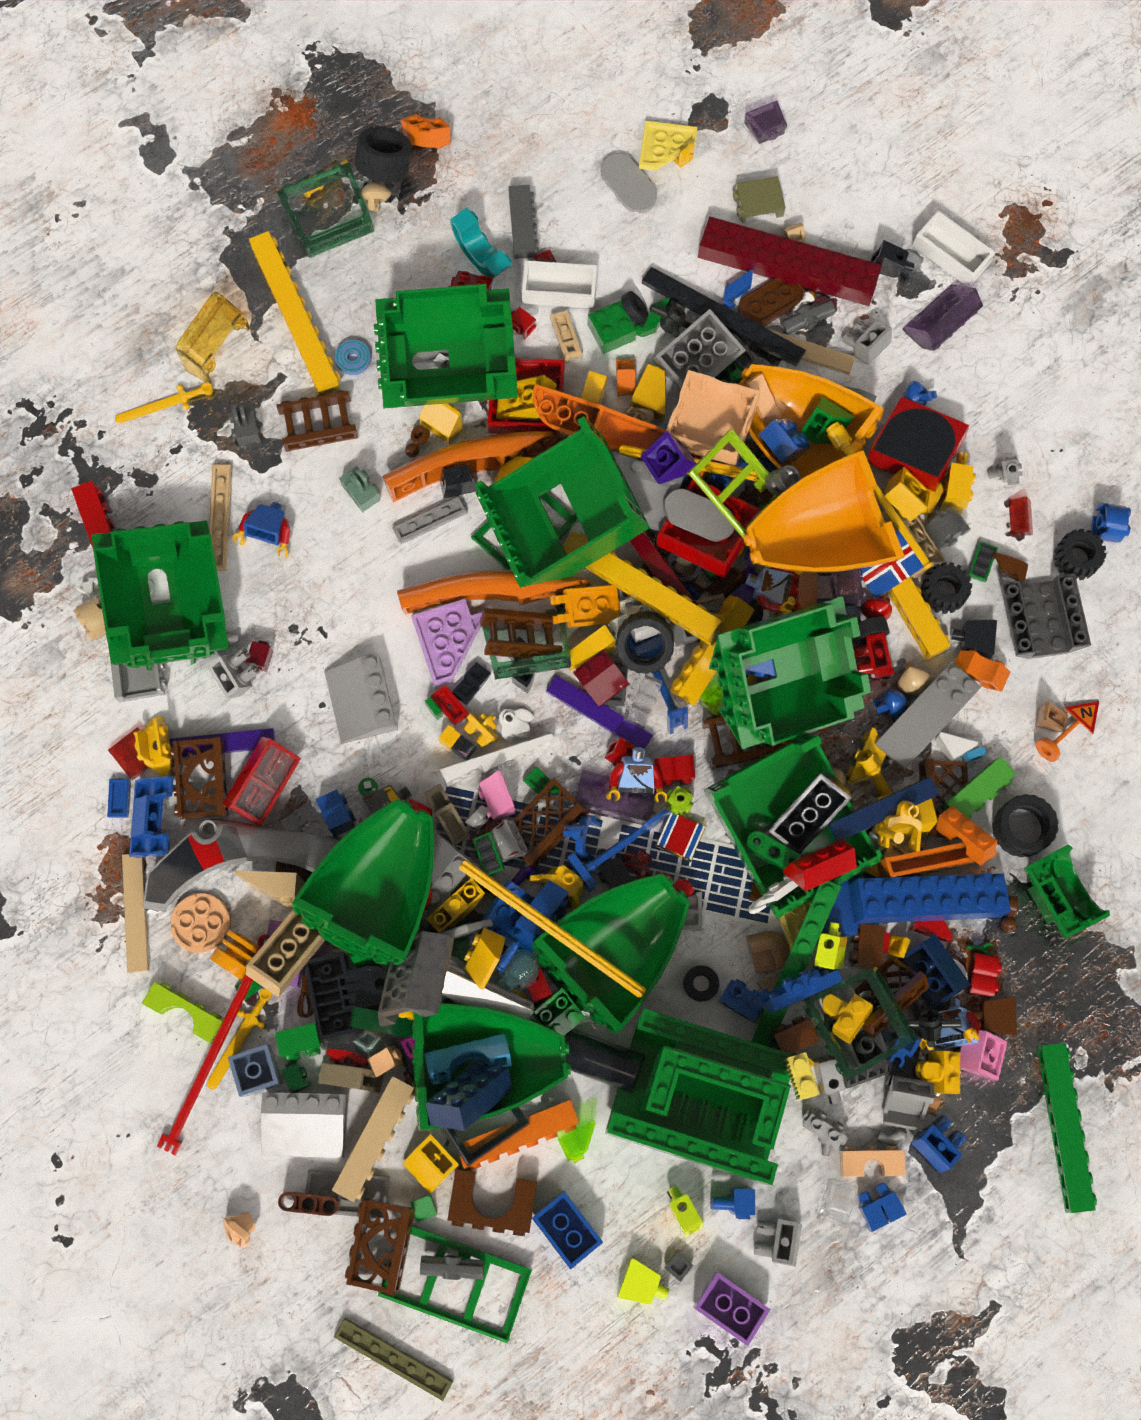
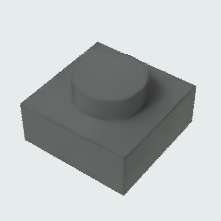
M677 1251L664 1268L681 1282L694 1265Z

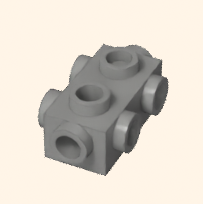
M1017 456L1005 457V461H1002L1001 464L1002 469L988 472L989 479L1003 477V483L1008 482V485L1019 484V476L1023 474L1022 464L1018 463Z
M807 1107L801 1117L803 1118V1127L817 1135L818 1140L823 1143L821 1154L823 1156H830L831 1146L838 1149L841 1144L844 1145L850 1135L846 1133L845 1126L837 1120L832 1121L821 1109L816 1110L813 1107Z

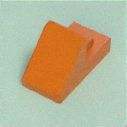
M616 359L617 396H630L635 392L634 359Z

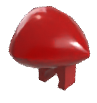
M885 594L879 598L867 599L861 605V613L867 619L885 617L887 621L891 617L892 606L890 599L884 598Z

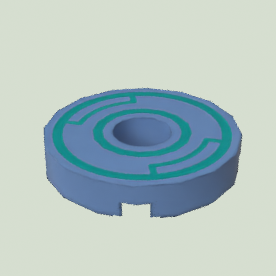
M356 339L347 340L337 347L335 362L338 369L346 374L358 375L363 373L368 365H370L371 353L368 346L362 341ZM352 354L358 356V358L354 361L348 359V357Z

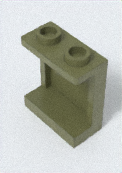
M778 176L736 183L733 199L734 202L737 201V216L741 217L742 223L746 222L747 217L775 213L776 218L784 216L786 207Z

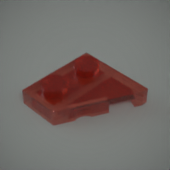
M138 727L108 749L109 753L132 781L148 769L144 761H139L137 758L138 752L135 749L136 738L133 733L140 730Z

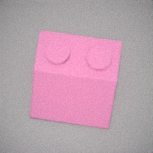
M501 771L495 772L479 783L480 789L477 791L481 801L485 800L487 804L485 808L489 811L487 814L488 818L492 817L493 822L515 814V807Z
M980 1030L978 1033L980 1037L979 1043L963 1045L961 1047L960 1069L998 1081L1007 1041L987 1031Z

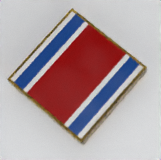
M670 813L655 847L691 862L706 826L680 814L674 815Z

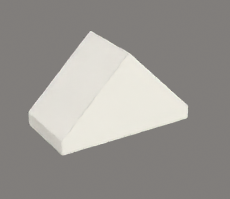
M940 732L935 739L948 761L960 758L965 752L973 750L978 744L976 741Z

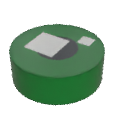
M364 778L360 781L358 790L364 797L377 791L378 785L374 779Z

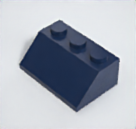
M936 934L905 954L904 958L898 959L917 973L921 971L926 974L929 988L922 994V997L926 1002L932 1001L934 1009L971 985Z

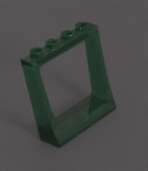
M349 162L343 165L335 164L331 170L326 172L320 170L311 178L303 177L298 183L293 185L290 183L285 184L283 189L276 191L309 258L375 232ZM347 177L356 196L362 216L307 237L294 215L288 200Z
M548 609L545 613L560 615L564 614V610L555 611L554 609ZM559 623L563 651L560 653L498 662L496 656L489 655L495 680L570 668L571 657L566 624ZM482 626L485 642L487 643V640L490 639L489 627ZM497 628V631L508 630V629H506V628Z
M878 967L865 970L804 999L807 1005L805 1010L810 1019L814 1018L818 1025L815 1027L817 1034L821 1038H825L827 1042L825 1048L830 1056L834 1055L837 1061L835 1064L836 1069L840 1075L844 1074L847 1081L852 1080L918 1040ZM866 979L900 1040L898 1044L860 1067L853 1069L817 1003L829 994H833Z

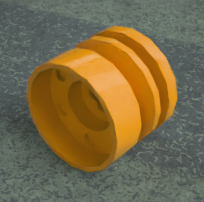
M228 930L226 934L233 938L232 942L229 943L222 939L221 941L228 948L226 951L216 948L209 959L240 980H243L246 974V963L251 961V955L253 952L256 953L258 946L242 934Z

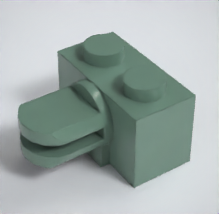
M356 466L341 476L339 480L341 486L363 513L380 501V490L375 483H370L368 480L370 477L364 469L361 471Z

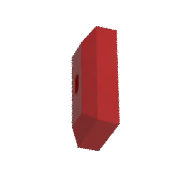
M446 685L430 696L454 727L469 716V712ZM450 704L453 709H449L447 705Z

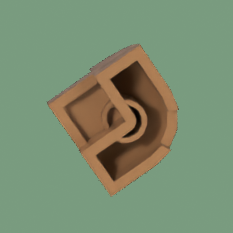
M764 931L746 936L756 974L783 969L790 950L786 939L781 934L774 931Z

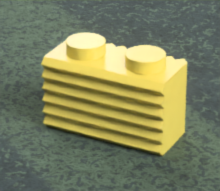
M807 1053L786 1058L784 1062L786 1063V1070L789 1071L788 1075H790V1083L793 1084L792 1087L794 1088L796 1100L800 1101L820 1095Z

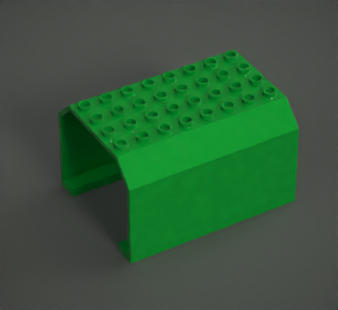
M643 1008L630 1049L645 1054L646 1057L633 1094L617 1089L605 1134L760 1184L773 1185L778 1164L768 1161L771 1149L759 1146V1148L640 1111L658 1051L664 1045L673 1048L674 1043L677 1041L773 1071L772 1079L787 1084L790 1082V1075H788L789 1071L786 1070L787 1067L784 1060L795 1055Z

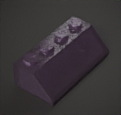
M951 284L903 328V331L922 349L935 351L983 307L976 288Z
M583 770L575 799L588 811L642 825L651 819L655 803L654 796L657 794L655 790L654 794L619 792L620 799L618 801H615V794L611 793V799L608 800L606 794L611 790L609 788L610 777Z

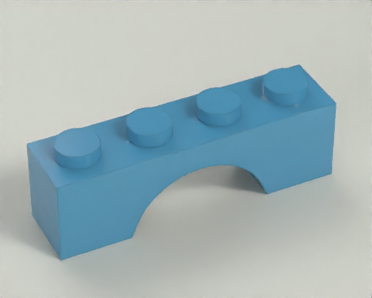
M505 1034L494 1035L489 1038L424 1053L431 1086L451 1081L456 1069L468 1062L499 1065V1067L512 1066Z

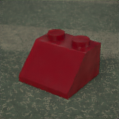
M604 649L573 672L599 707L630 685Z

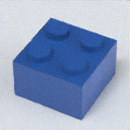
M789 418L774 419L759 433L781 463L796 461L811 447L808 443V438L797 430V424Z

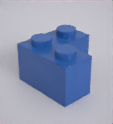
M336 789L316 799L328 829L334 837L355 827L353 822L356 821V818L350 807L345 806L348 802L344 793L339 794Z

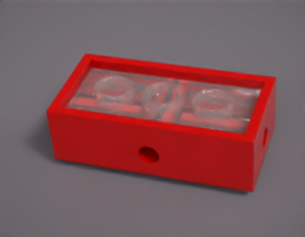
M261 737L222 805L253 824L262 826L301 758L272 739Z

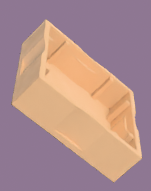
M688 370L680 391L679 402L672 413L666 431H669L689 453L702 457L730 429H733L740 439L745 442L759 403L760 391L738 384L722 382L714 377ZM728 442L712 460L736 466L740 454Z

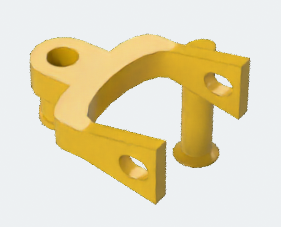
M901 801L897 806L896 815L885 817L883 827L879 828L878 834L880 837L878 845L889 848L890 839L894 840L897 844L902 843L904 834L891 831V826L898 823H906L913 826L914 829L908 848L920 852L922 822L915 819L919 814V808L912 802Z

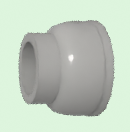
M481 805L465 823L478 831L489 820L486 817L489 811Z

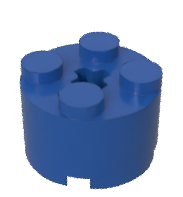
M1100 503L1095 510L1098 511V514L1093 516L1092 534L1096 533L1099 535L1097 537L1099 540L1102 539L1103 541L1115 543L1121 542L1125 536L1130 534L1131 528L1128 523L1131 509L1123 505Z

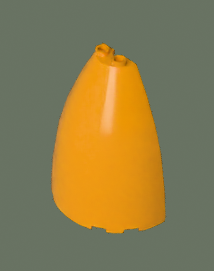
M752 364L749 368L744 369L741 374L743 379L738 384L746 387L745 383L758 374H763L782 419H792L797 424L799 432L823 396L854 416L846 430L853 439L850 443L855 453L865 449L866 439L870 440L877 429L876 421L881 420L884 412L881 406L850 389L826 378L798 370ZM757 410L755 411L748 432L765 456L778 469L786 465L794 466L798 469L801 479L817 470L847 457L845 451L841 449L836 450L833 444H814L808 441L811 447L796 461L781 463L759 435L765 428Z
M864 450L837 460L804 477L784 491L747 527V534L743 535L745 545L750 547V558L753 564L757 563L779 569L803 572H840L872 567L905 557L892 522L885 523L873 490L877 484Z

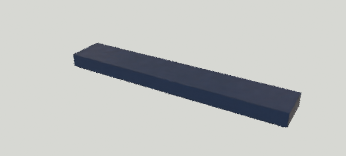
M927 777L828 824L835 841L844 840L884 821L885 817L889 815H896L897 806L901 801L906 800L914 805H918L937 796L938 792L932 778Z

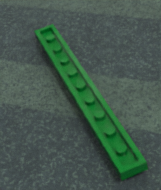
M827 881L818 886L774 989L782 986L781 981L789 977H793V980L799 978V973L805 971L842 887L840 884ZM789 1006L771 1014L765 1009L751 1042L771 1048L773 1042L769 1033L774 1031V1027L782 1024Z

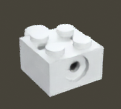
M632 597L621 601L620 613L622 616L610 621V633L617 638L619 626L631 614L639 611H650L653 613L655 611ZM641 626L635 628L630 633L635 643L660 632L653 627Z

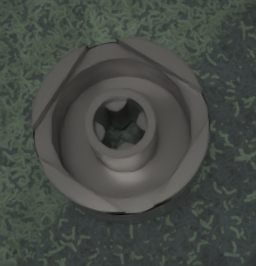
M955 507L947 509L945 511L947 514L942 516L939 514L925 527L926 533L940 550L947 545L948 547L953 546L958 542L957 538L960 535L963 536L971 530Z

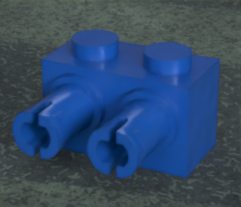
M739 979L735 981L730 980L718 1001L752 1023L762 1007H754L751 1001L758 997L756 993L759 991L747 989L746 984Z
M941 1115L935 1124L925 1127L911 1141L912 1145L939 1173L950 1170L960 1159L962 1153L958 1148L966 1140L965 1135L960 1137L963 1133L958 1130L954 1132L949 1140L943 1135L952 1124L950 1120L946 1122L948 1118L944 1115Z
M730 1188L729 1197H710V1209L729 1210L730 1214L735 1215L737 1219H750V1215H755V1189Z

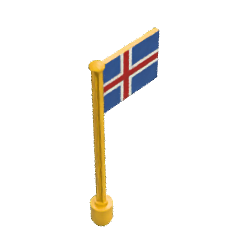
M836 422L826 429L827 437L836 450L841 449L845 451L847 456L855 453L850 443L853 439L843 425ZM877 485L873 493L898 528L895 533L905 557L872 567L856 569L875 598H879L921 569L926 570L933 565V562L928 560Z

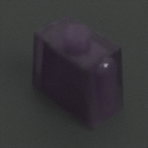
M778 101L746 112L744 124L759 144L768 140H775L778 136L783 135L787 129V122L784 119Z

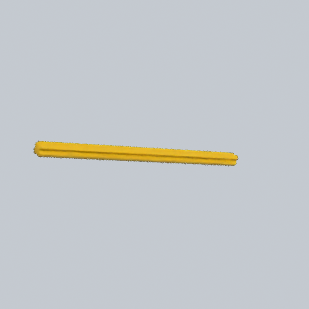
M621 445L619 453L632 458L642 459L640 456L647 449ZM693 458L696 463H698L699 460H700V459ZM710 461L701 471L736 477L743 467ZM752 471L745 479L756 481L759 477Z
M464 860L461 863L459 869L631 993L637 997L644 995L646 988L471 862Z

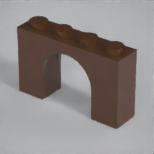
M455 1169L447 1221H452L451 1225L464 1227V1223L472 1224V1229L484 1230L485 1226L492 1227V1232L505 1233V1230H512L513 1235L524 1237L525 1233H530L537 1182L517 1179L513 1204L510 1210L501 1217L490 1218L482 1215L474 1204L473 1193L477 1172Z

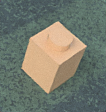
M395 1045L387 1047L367 1059L376 1077L384 1075L403 1064L402 1054Z

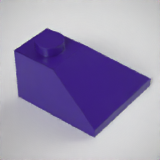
M666 431L640 456L658 484L683 477L697 464L689 451L669 431Z

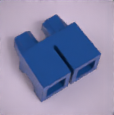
M885 1182L874 1187L879 1196L872 1200L868 1191L857 1195L861 1205L858 1208L870 1232L889 1224L888 1222L891 1223L907 1215L895 1191H891Z

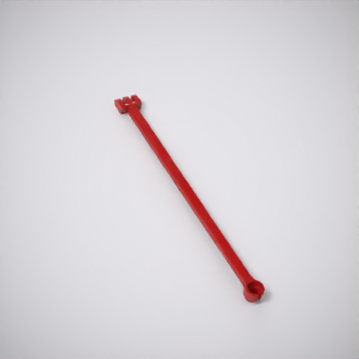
M269 934L261 935L258 938L256 953L264 945V940L271 937ZM246 974L169 1135L162 1134L157 1144V1147L161 1149L164 1143L167 1142L164 1148L166 1152H169L173 1145L174 1148L171 1154L176 1156L182 1144L177 1139L253 982V979Z

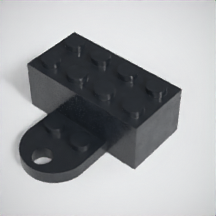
M343 951L310 959L304 968L319 1041L325 1043L362 1034V1029L350 1027L353 1007L372 1008L380 1005L384 989H377L376 981L380 978L386 980V971L377 966H365L350 970L347 955Z

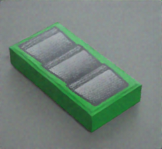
M979 542L968 576L985 583L994 561L992 554L996 553L998 548Z
M492 832L472 839L483 871L490 876L505 870Z

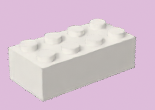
M939 211L916 235L913 243L915 249L968 288L990 265L996 253Z
M525 260L522 304L594 308L597 265Z

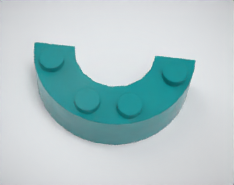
M467 207L450 219L451 228L459 246L469 261L484 276L493 279L512 265L511 258L506 253L504 254L502 250L497 251L494 246L488 243L486 235L480 230L478 217L474 211H470Z

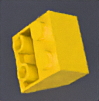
M424 405L419 416L422 426L449 445L463 429L461 412L454 405Z
M430 1134L402 1163L429 1194L460 1165L433 1134Z

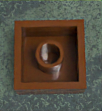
M858 925L857 935L850 936V943H853V950L849 952V963H852L851 968L876 971L882 967L885 926Z

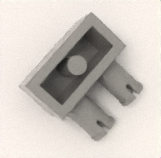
M859 320L854 325V331L862 335L858 338L847 332L842 339L843 343L854 348L857 359L870 365L892 342V327L879 320H876L871 326Z
M245 647L240 648L234 655L219 656L208 666L226 699L241 697L253 687L250 680L260 673L259 669L255 670L258 666L254 663H251L245 670L242 669L240 664L250 657V653H247L248 650Z
M778 1219L777 1224L759 1220L758 1226L764 1228L757 1227V1234L775 1236V1243L772 1245L756 1241L754 1247L761 1248V1250L754 1249V1255L771 1257L774 1263L796 1267L802 1224Z

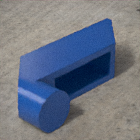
M753 269L725 287L723 299L725 307L732 310L736 306L733 301L750 290Z

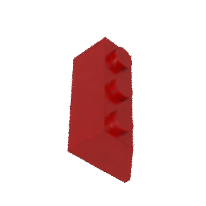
M842 839L791 862L783 870V873L803 890L808 891L856 869L855 849Z

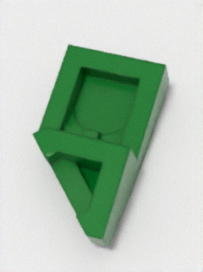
M536 766L522 781L536 794H539L551 780ZM554 785L550 789V793H559V788Z

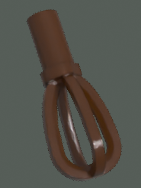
M302 975V989L297 1004V1014L302 1018H308L313 1014L306 975ZM305 994L307 998V1014L303 1012Z

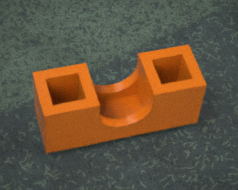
M953 805L939 815L936 830L950 842L956 837L962 839L967 848L966 855L980 866L994 856L998 841Z

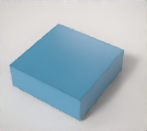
M985 747L965 752L962 756L963 761L970 762L982 758L986 754Z

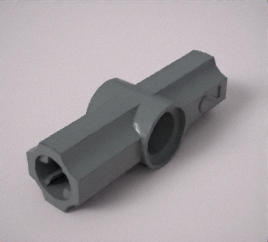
M827 299L814 306L806 305L800 308L796 314L780 320L783 333L789 335L803 328L806 330L813 328L819 321L835 315L834 304Z
M445 1255L444 1257L421 1256L420 1275L442 1276L443 1279L460 1280L461 1278L483 1280L484 1260L463 1259L461 1256Z

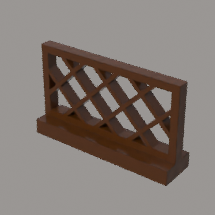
M925 758L919 762V781L931 777L935 787L940 783L947 790L942 796L938 794L932 798L936 817L940 815L936 805L939 802L942 804L946 802L943 798L948 793L952 796L955 794L952 789L956 784L962 788L968 783L967 762L939 761L931 758ZM935 765L941 766L946 771L941 777L935 773ZM955 766L962 769V775L959 778L951 771ZM947 774L955 781L950 787L942 780ZM936 823L925 838L945 837L936 830Z
M555 778L514 819L516 825L519 823L517 828L522 839L523 828H532V839H523L524 842H532V850L527 855L522 856L525 859L524 861L532 867H536L564 838L563 830L567 831V829H564L565 825L574 826L580 821L581 816H585L589 812ZM554 785L559 788V797H550V789ZM546 800V811H536V804L539 801ZM550 800H559V811H549ZM563 800H571L574 806L570 810H563ZM532 814V825L523 826V818L526 815ZM536 814H546V825H536ZM549 814H559V821L556 825H549ZM536 828H545V836L542 839H536Z
M891 956L882 967L877 969L854 990L858 996L863 991L871 990V996L861 997L873 1005L871 1016L862 1026L870 1037L874 1039L929 988L926 974L921 971L917 973ZM893 964L899 967V971L888 972V968ZM911 975L913 977L909 981L902 982V976ZM888 977H899V982L888 983ZM878 978H885V984L874 985V981ZM899 988V991L895 994L888 995V989ZM885 989V995L874 996V990ZM885 1000L881 1007H874V1001Z

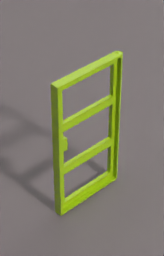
M730 429L699 460L688 474L743 538V535L747 534V527L780 495H774L745 528L726 508L723 502L752 471L759 477L754 486L760 493L766 489L765 480L769 474L735 431ZM730 442L746 461L747 465L716 496L699 476V473Z

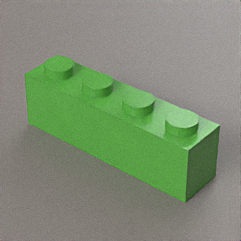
M1000 756L989 763L944 802L940 808L944 812L953 805L971 819L972 816L970 814L974 811H980L986 805L984 802L987 799L992 800L999 794L998 790L1001 787L1004 789L1013 782L1011 778L1016 774Z

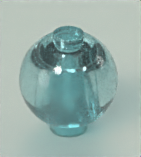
M517 949L508 965L504 968V972L499 970L500 986L509 992L513 989L523 990L530 987L536 981L539 974V964L535 954L529 950Z

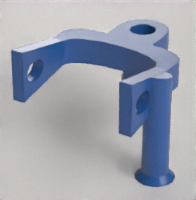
M595 815L581 816L579 824L564 826V829H567V831L563 830L564 837H573L576 841L575 853L579 859H595L594 856L585 852L588 826H600V822L596 821Z

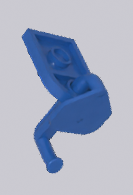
M509 880L503 885L529 905L535 899ZM496 896L482 920H492L493 926L486 929L506 937L504 945L508 948L500 956V960L496 965L497 969L504 972V968L519 948L520 940L513 935L515 924L522 914Z

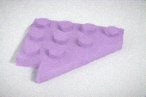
M466 599L411 616L434 687L453 681L482 627L480 626L482 612L471 615Z

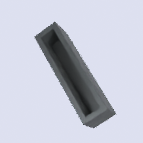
M530 185L508 186L514 259L533 258L535 250H539L538 239H534V234H537V224L533 223V218H536L535 207L531 206V203H534V192H530Z

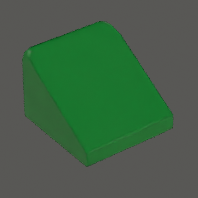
M431 1195L411 1201L412 1208H416L415 1217L417 1222L437 1215Z

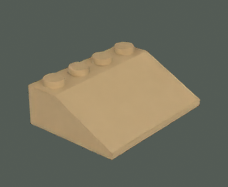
M235 870V875L248 887L284 906L289 911L293 910L292 902L305 884L297 873Z

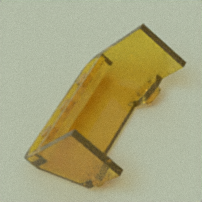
M218 292L211 294L176 345V352L185 371L210 384L212 381L209 373L216 367L214 355L233 329L236 331L240 329L248 331L250 329L245 314Z

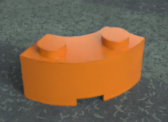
M414 114L401 119V133L410 140L411 145L436 149L450 145V125L441 117L429 119Z
M960 650L955 664L973 680L978 681L981 687L1002 692L1010 675V671L1003 662L989 660L975 650Z

